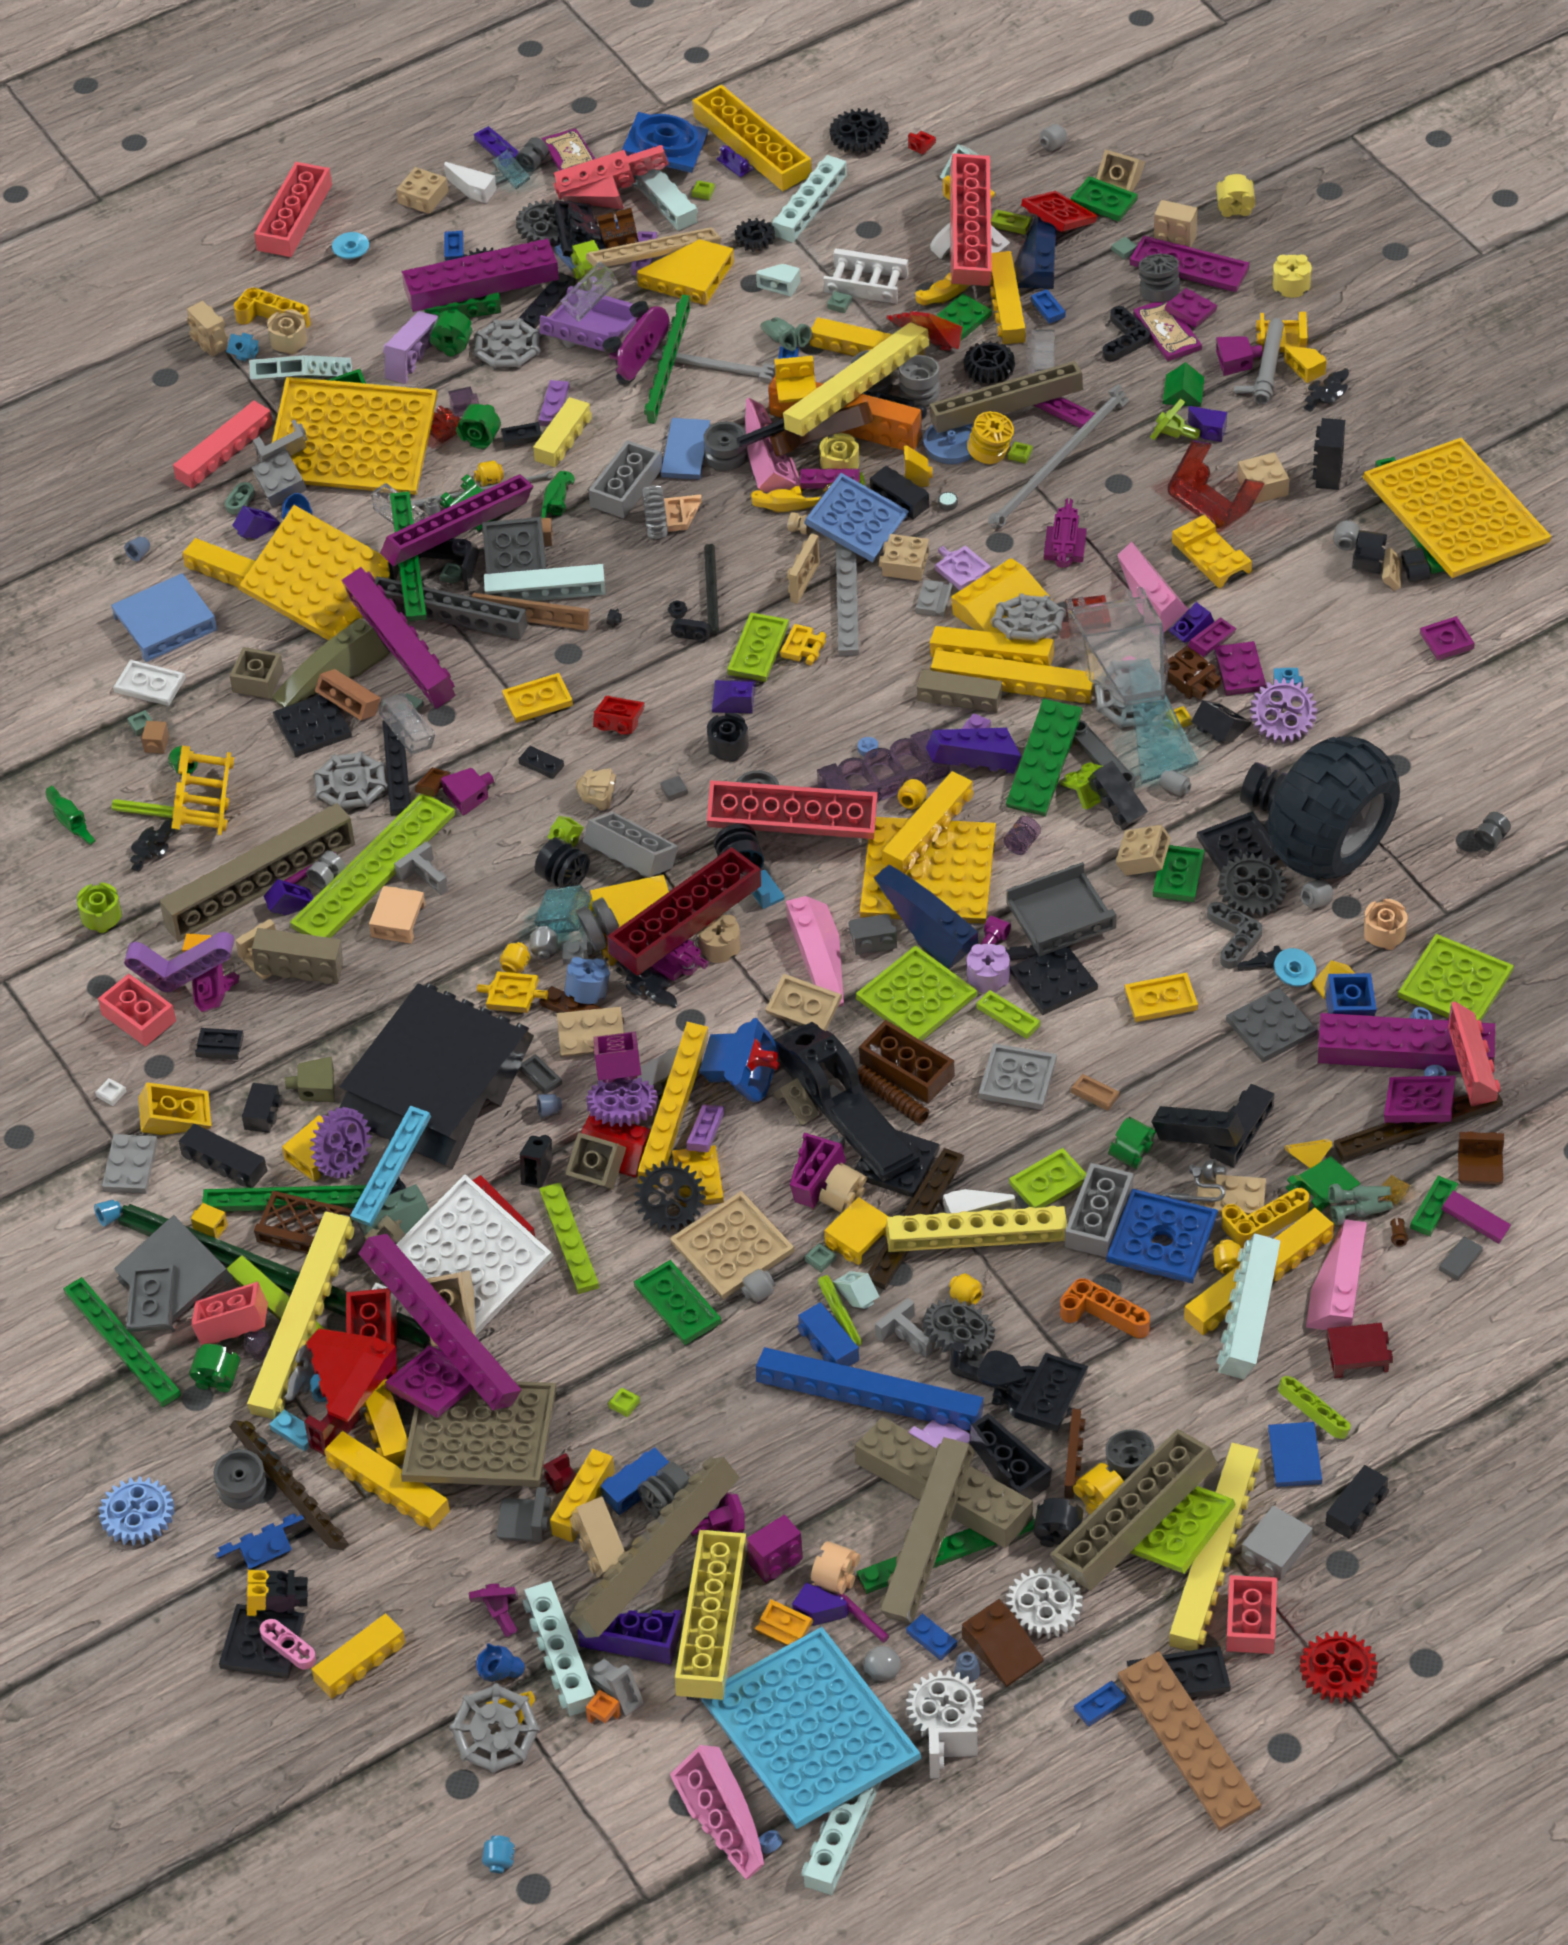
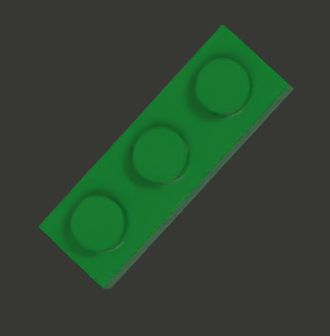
M1438 1175L1411 1221L1410 1229L1431 1237L1445 1212L1441 1208L1453 1190L1457 1191L1458 1183Z

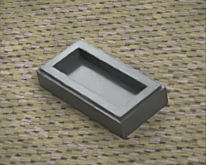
M536 1054L522 1062L519 1070L543 1094H548L562 1085V1079Z
M1464 1236L1439 1265V1271L1458 1281L1483 1252V1247Z

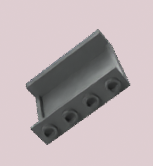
M1083 862L1006 890V904L1039 956L1116 929V913L1113 909L1108 910L1084 873Z
M175 1215L168 1219L114 1268L119 1275L116 1279L126 1288L127 1286L130 1287L132 1268L174 1264L177 1267L172 1323L219 1280L222 1279L227 1284L233 1279L224 1265ZM171 1326L170 1330L174 1332L175 1329L173 1326Z

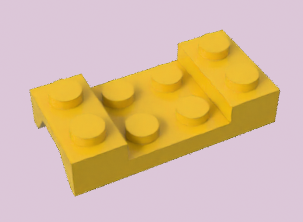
M1205 515L1172 531V543L1219 589L1224 586L1229 576L1238 571L1244 570L1248 574L1252 572V561L1241 550L1235 551L1216 532V525Z

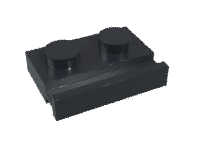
M201 1028L197 1049L195 1050L196 1057L238 1060L244 1038L243 1030Z

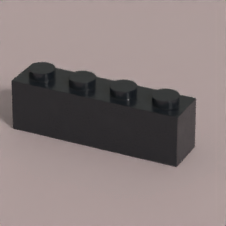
M1250 1084L1246 1091H1242L1238 1104L1236 1106L1233 1105L1230 1112L1238 1114L1245 1132L1236 1147L1209 1145L1211 1159H1216V1161L1232 1168L1236 1166L1273 1109L1275 1093L1254 1084Z
M1160 1106L1151 1121L1159 1140L1236 1147L1245 1132L1238 1114L1235 1112Z
M193 1124L178 1141L181 1155L184 1158L196 1161L204 1168H210L218 1172L222 1177L233 1179L241 1186L254 1188L267 1172L265 1157L196 1124Z

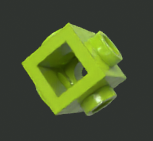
M558 816L552 824L547 838L560 837L574 847L579 842V837L584 827L571 817Z

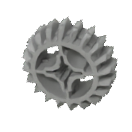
M655 485L644 487L643 503L648 537L650 539L666 537L668 532L663 490L661 486Z

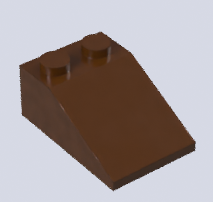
M1000 1599L962 1623V1639L1006 1687L1044 1662L1043 1657L1015 1615Z

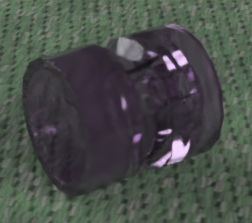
M1020 816L1003 838V842L1014 854L1024 855L1041 834V827L1033 818Z

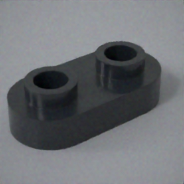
M682 618L675 619L670 629L671 633L677 638L698 641L707 640L711 633V627L706 622Z

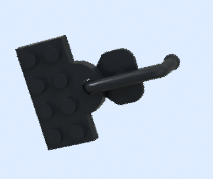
M959 1341L952 1344L949 1366L951 1373L956 1376L993 1388H1001L1008 1392L1013 1399L1019 1401L1014 1413L1015 1419L1058 1432L1088 1373V1366L1046 1352L1039 1366L1035 1367L1020 1366L1013 1355L993 1350L985 1355L978 1368L960 1362L961 1353L965 1351V1346Z

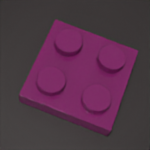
M1185 288L1166 303L1164 310L1196 328L1216 312L1217 305L1194 291Z
M1457 616L1420 628L1421 637L1437 661L1474 649V641Z

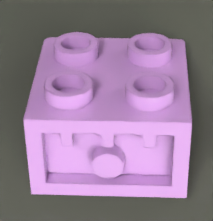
M931 1420L923 1430L913 1426L908 1432L934 1448H937L939 1443L941 1444L943 1437L970 1444V1434L954 1424L947 1423L941 1425L935 1420Z

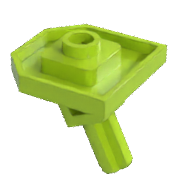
M1182 399L1171 410L1169 409L1166 414L1162 412L1155 420L1158 424L1150 435L1153 440L1160 433L1178 438L1180 435L1194 440L1199 438L1200 430L1185 425V420L1177 414L1185 403Z

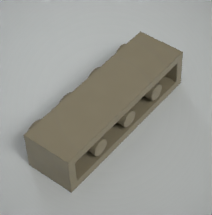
M922 669L917 685V701L997 713L1002 698V681Z

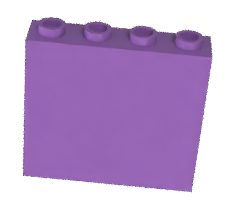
M570 286L567 289V300L550 317L540 316L539 333L604 351L603 342L614 336L619 337L621 340L637 323V317H633L629 311L633 303Z

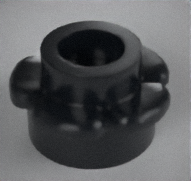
M676 600L669 604L668 612L675 619L683 618L686 615L687 606L683 601Z
M618 608L616 610L610 609L606 623L612 625V628L621 623L622 614L619 613Z

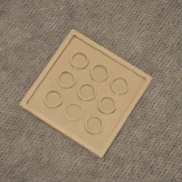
M742 1191L670 1238L671 1244L723 1300L744 1286L743 1278L757 1269L769 1270L795 1252L794 1246Z

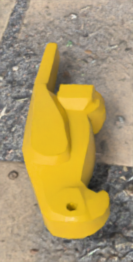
M950 272L943 280L935 282L929 290L916 291L915 300L923 306L932 303L943 304L965 291L970 285L951 284Z
M795 486L790 490L777 489L767 494L763 493V490H756L751 494L753 506L771 509L775 512L803 510L816 506L822 498H805L802 496L800 486Z

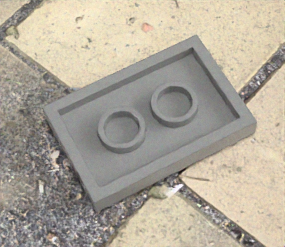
M113 1135L102 1184L103 1192L147 1193L158 1143L157 1136Z

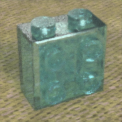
M581 885L548 889L545 892L534 923L538 927H551L557 934L579 931L581 923L576 910L584 906L588 907L591 897Z

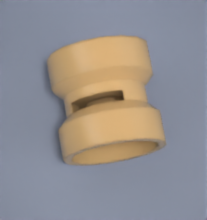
M791 512L788 519V531H800L801 534L808 535L811 527L804 524L808 515L800 516L799 513Z

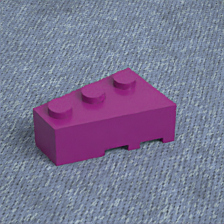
M804 1132L802 1147L799 1148V1158L794 1167L790 1187L795 1203L814 1208L819 1201L821 1190H826L828 1183L825 1181L837 1164H845L846 1159L842 1144Z

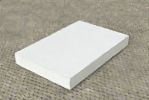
M130 660L113 689L114 693L169 706L186 677L185 673Z

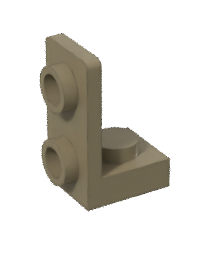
M798 1078L773 1093L776 1100L784 1097L801 1126L819 1116V1112Z

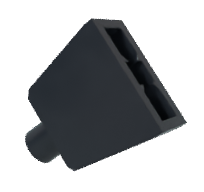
M541 1135L540 1137L530 1136L519 1154L521 1185L541 1188L552 1164V1139L547 1135Z

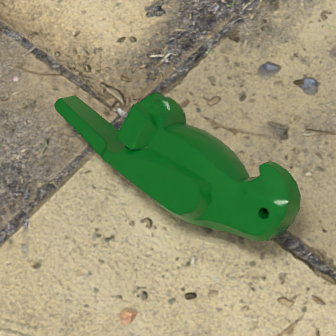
M559 471L545 488L541 518H546L548 513L562 516L565 512L566 487L575 483L574 475L571 472Z
M51 785L46 788V798L53 806V813L57 820L71 833L79 836L89 845L96 842L87 830L84 813L78 810L71 800L61 797L54 786Z

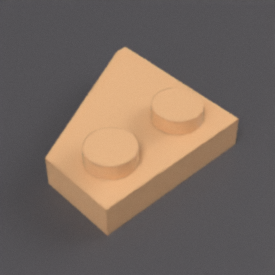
M701 494L664 498L668 532L688 530L702 503Z

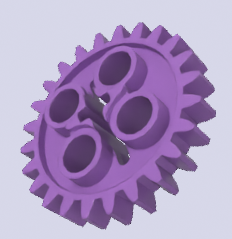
M624 1077L616 1078V1081L610 1083L597 1081L598 1086L592 1085V1090H588V1096H586L587 1110L590 1111V1115L595 1116L596 1121L602 1119V1124L608 1121L611 1122V1126L615 1123H619L620 1127L623 1126V1123L631 1126L633 1121L640 1124L639 1119L646 1121L647 1115L652 1116L653 1111H656V1105H658L657 1090H654L653 1085H649V1081L642 1082L641 1077L636 1080H625Z
M336 1107L335 1111L329 1110V1117L322 1116L323 1123L317 1122L319 1129L313 1130L316 1138L310 1140L315 1142L314 1146L310 1147V1150L315 1151L311 1158L316 1160L314 1166L319 1167L318 1171L323 1172L324 1175L339 1179V1177L346 1178L347 1174L353 1175V1169L359 1170L358 1163L365 1162L362 1158L363 1155H369L365 1150L367 1147H371L367 1140L372 1138V1136L367 1134L371 1128L365 1126L368 1120L363 1119V1114L351 1108L343 1107L341 1109Z

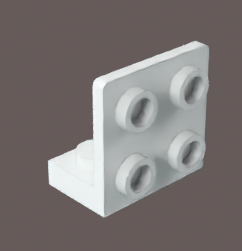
M939 1726L929 1728L930 1779L940 1778L939 1769H944V1757L978 1756V1731L976 1727L946 1728Z

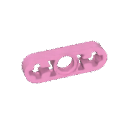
M268 1619L261 1624L260 1633L263 1641L286 1659L304 1670L310 1669L315 1665L316 1656L314 1649L279 1621ZM269 1629V1630L273 1631V1630L275 1629L276 1635H275L274 1633H272V1632H269V1633L267 1634V1630ZM286 1640L294 1641V1645L291 1648H283L281 1646ZM300 1654H302L305 1657L309 1655V1658L301 1659Z

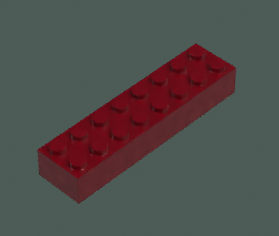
M729 848L607 936L608 953L634 974L640 975L761 887V869L734 848Z

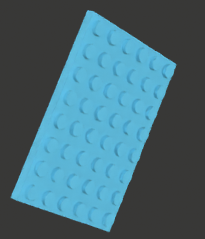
M823 1627L816 1629L726 1680L723 1700L700 1698L796 1829L921 1759L918 1749Z

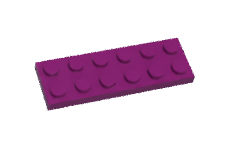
M1144 235L1130 258V265L1139 267V262L1149 255H1172L1179 261V278L1233 292L1238 291L1250 268V262Z

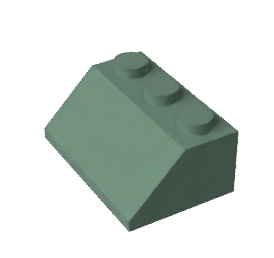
M415 1184L388 1195L372 1227L359 1222L358 1225L365 1236L372 1228L377 1229V1223L387 1215L393 1221L400 1219L402 1221L400 1228L407 1234L429 1211V1208L420 1189Z

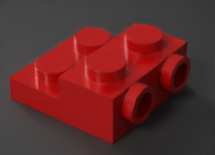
M605 696L594 711L593 727L602 731L612 730L617 731L619 734H632L638 726V718L644 711L645 702Z

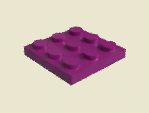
M1456 1076L1390 1077L1384 1122H1451Z
M431 1345L385 1381V1388L436 1418L441 1416L473 1389V1386L448 1357Z

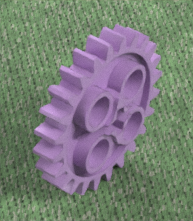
M1283 678L1282 683L1275 679L1274 685L1267 682V689L1260 687L1261 694H1254L1256 700L1251 701L1253 708H1250V713L1255 714L1251 716V721H1257L1254 724V728L1261 727L1259 734L1267 733L1266 740L1270 739L1271 736L1274 737V743L1279 738L1282 744L1285 743L1286 739L1293 743V737L1301 740V733L1307 736V728L1313 729L1311 722H1316V716L1314 715L1317 714V709L1313 708L1316 706V701H1310L1313 698V693L1307 694L1308 687L1301 689V682L1295 686L1294 679H1291L1288 684L1285 678ZM1274 696H1279L1282 700L1280 702H1274L1271 698ZM1294 701H1298L1302 705L1300 707H1294L1291 705V703ZM1283 709H1287L1285 713H1281ZM1274 715L1276 719L1269 721L1266 719V716ZM1293 720L1296 724L1289 726L1286 724V721Z

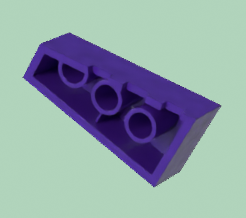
M1007 727L933 730L926 746L932 762L956 766H959V763H964L970 768L985 766L990 771L1005 769L1007 773L1014 774L1021 758Z
M628 1610L627 1613H620L599 1637L586 1638L578 1628L579 1647L671 1665L683 1628L682 1610H673V1613H662V1610H652V1613H638L637 1610Z

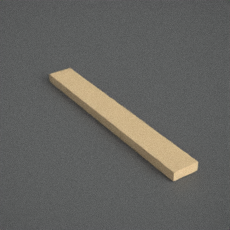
M710 227L588 252L586 259L595 269L671 254L699 239L720 244L721 237Z

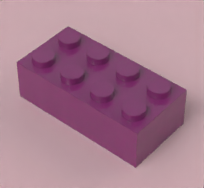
M636 1031L593 1037L598 1081L603 1080V1083H610L616 1081V1078L623 1077L625 1080H633L638 1075H641Z

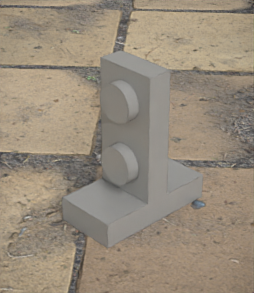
M427 841L394 863L396 877L401 882L415 873L440 895L447 892V878L442 871H437L431 864V861L434 859L432 846Z
M907 1298L875 1323L876 1337L882 1342L895 1332L901 1340L907 1341L916 1353H920L927 1358L933 1353L932 1342H929V1337L925 1336L918 1327L909 1321L915 1316L914 1302Z
M603 1659L586 1671L590 1681L619 1701L620 1713L624 1716H627L644 1703L631 1669L624 1664L618 1669Z

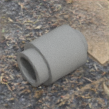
M1165 770L1159 780V785L1163 789L1180 797L1188 794L1192 785L1189 777L1173 770Z

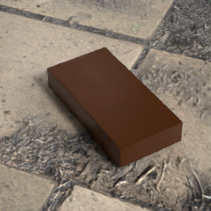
M432 767L415 785V792L434 797L442 788L441 778L450 775V772Z

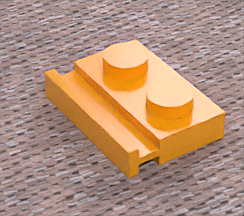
M770 1599L755 1630L788 1646L806 1636L813 1620Z

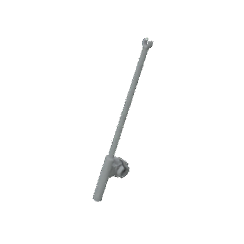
M549 470L544 474L526 477L525 479L528 481L542 478L551 479L553 475H548L552 473ZM497 484L489 485V486H485V487H480V488L485 491V490H487V489H489V488H491V487H493V486H495V485H497ZM464 491L452 493L450 495L452 496V498H457ZM441 495L411 501L412 509L425 506L428 516L441 511Z

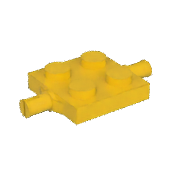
M497 971L495 979L490 985L477 984L476 988L477 993H488L486 1007L490 1010L528 1013L531 1003L535 998L547 999L548 990H536L539 983L538 975Z

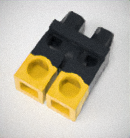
M248 1570L247 1616L256 1615V1610H273L279 1613L287 1611V1614H294V1607H307L308 1577H295V1570H288V1573L285 1571Z

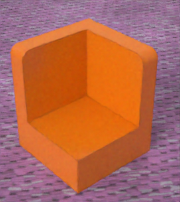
M599 1690L586 1706L587 1721L593 1723L597 1718L606 1723L611 1716L618 1719L621 1715L619 1701Z

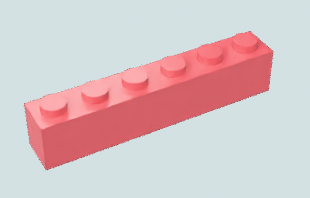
M252 401L173 464L175 479L190 488H194L197 484L201 483L207 476L216 471L217 468L273 424L271 410L256 401Z

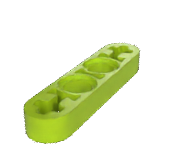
M1283 1376L1277 1390L1282 1396L1333 1437L1338 1439H1345L1351 1425L1345 1418L1295 1378L1290 1376Z

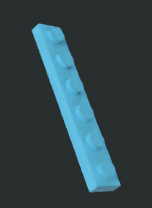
M413 1106L409 1107L350 1215L352 1220L372 1227L431 1118L429 1112Z

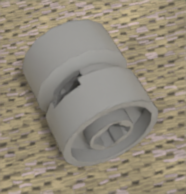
M328 850L318 858V862H314L307 869L306 874L313 885L323 890L345 868V864L336 853Z

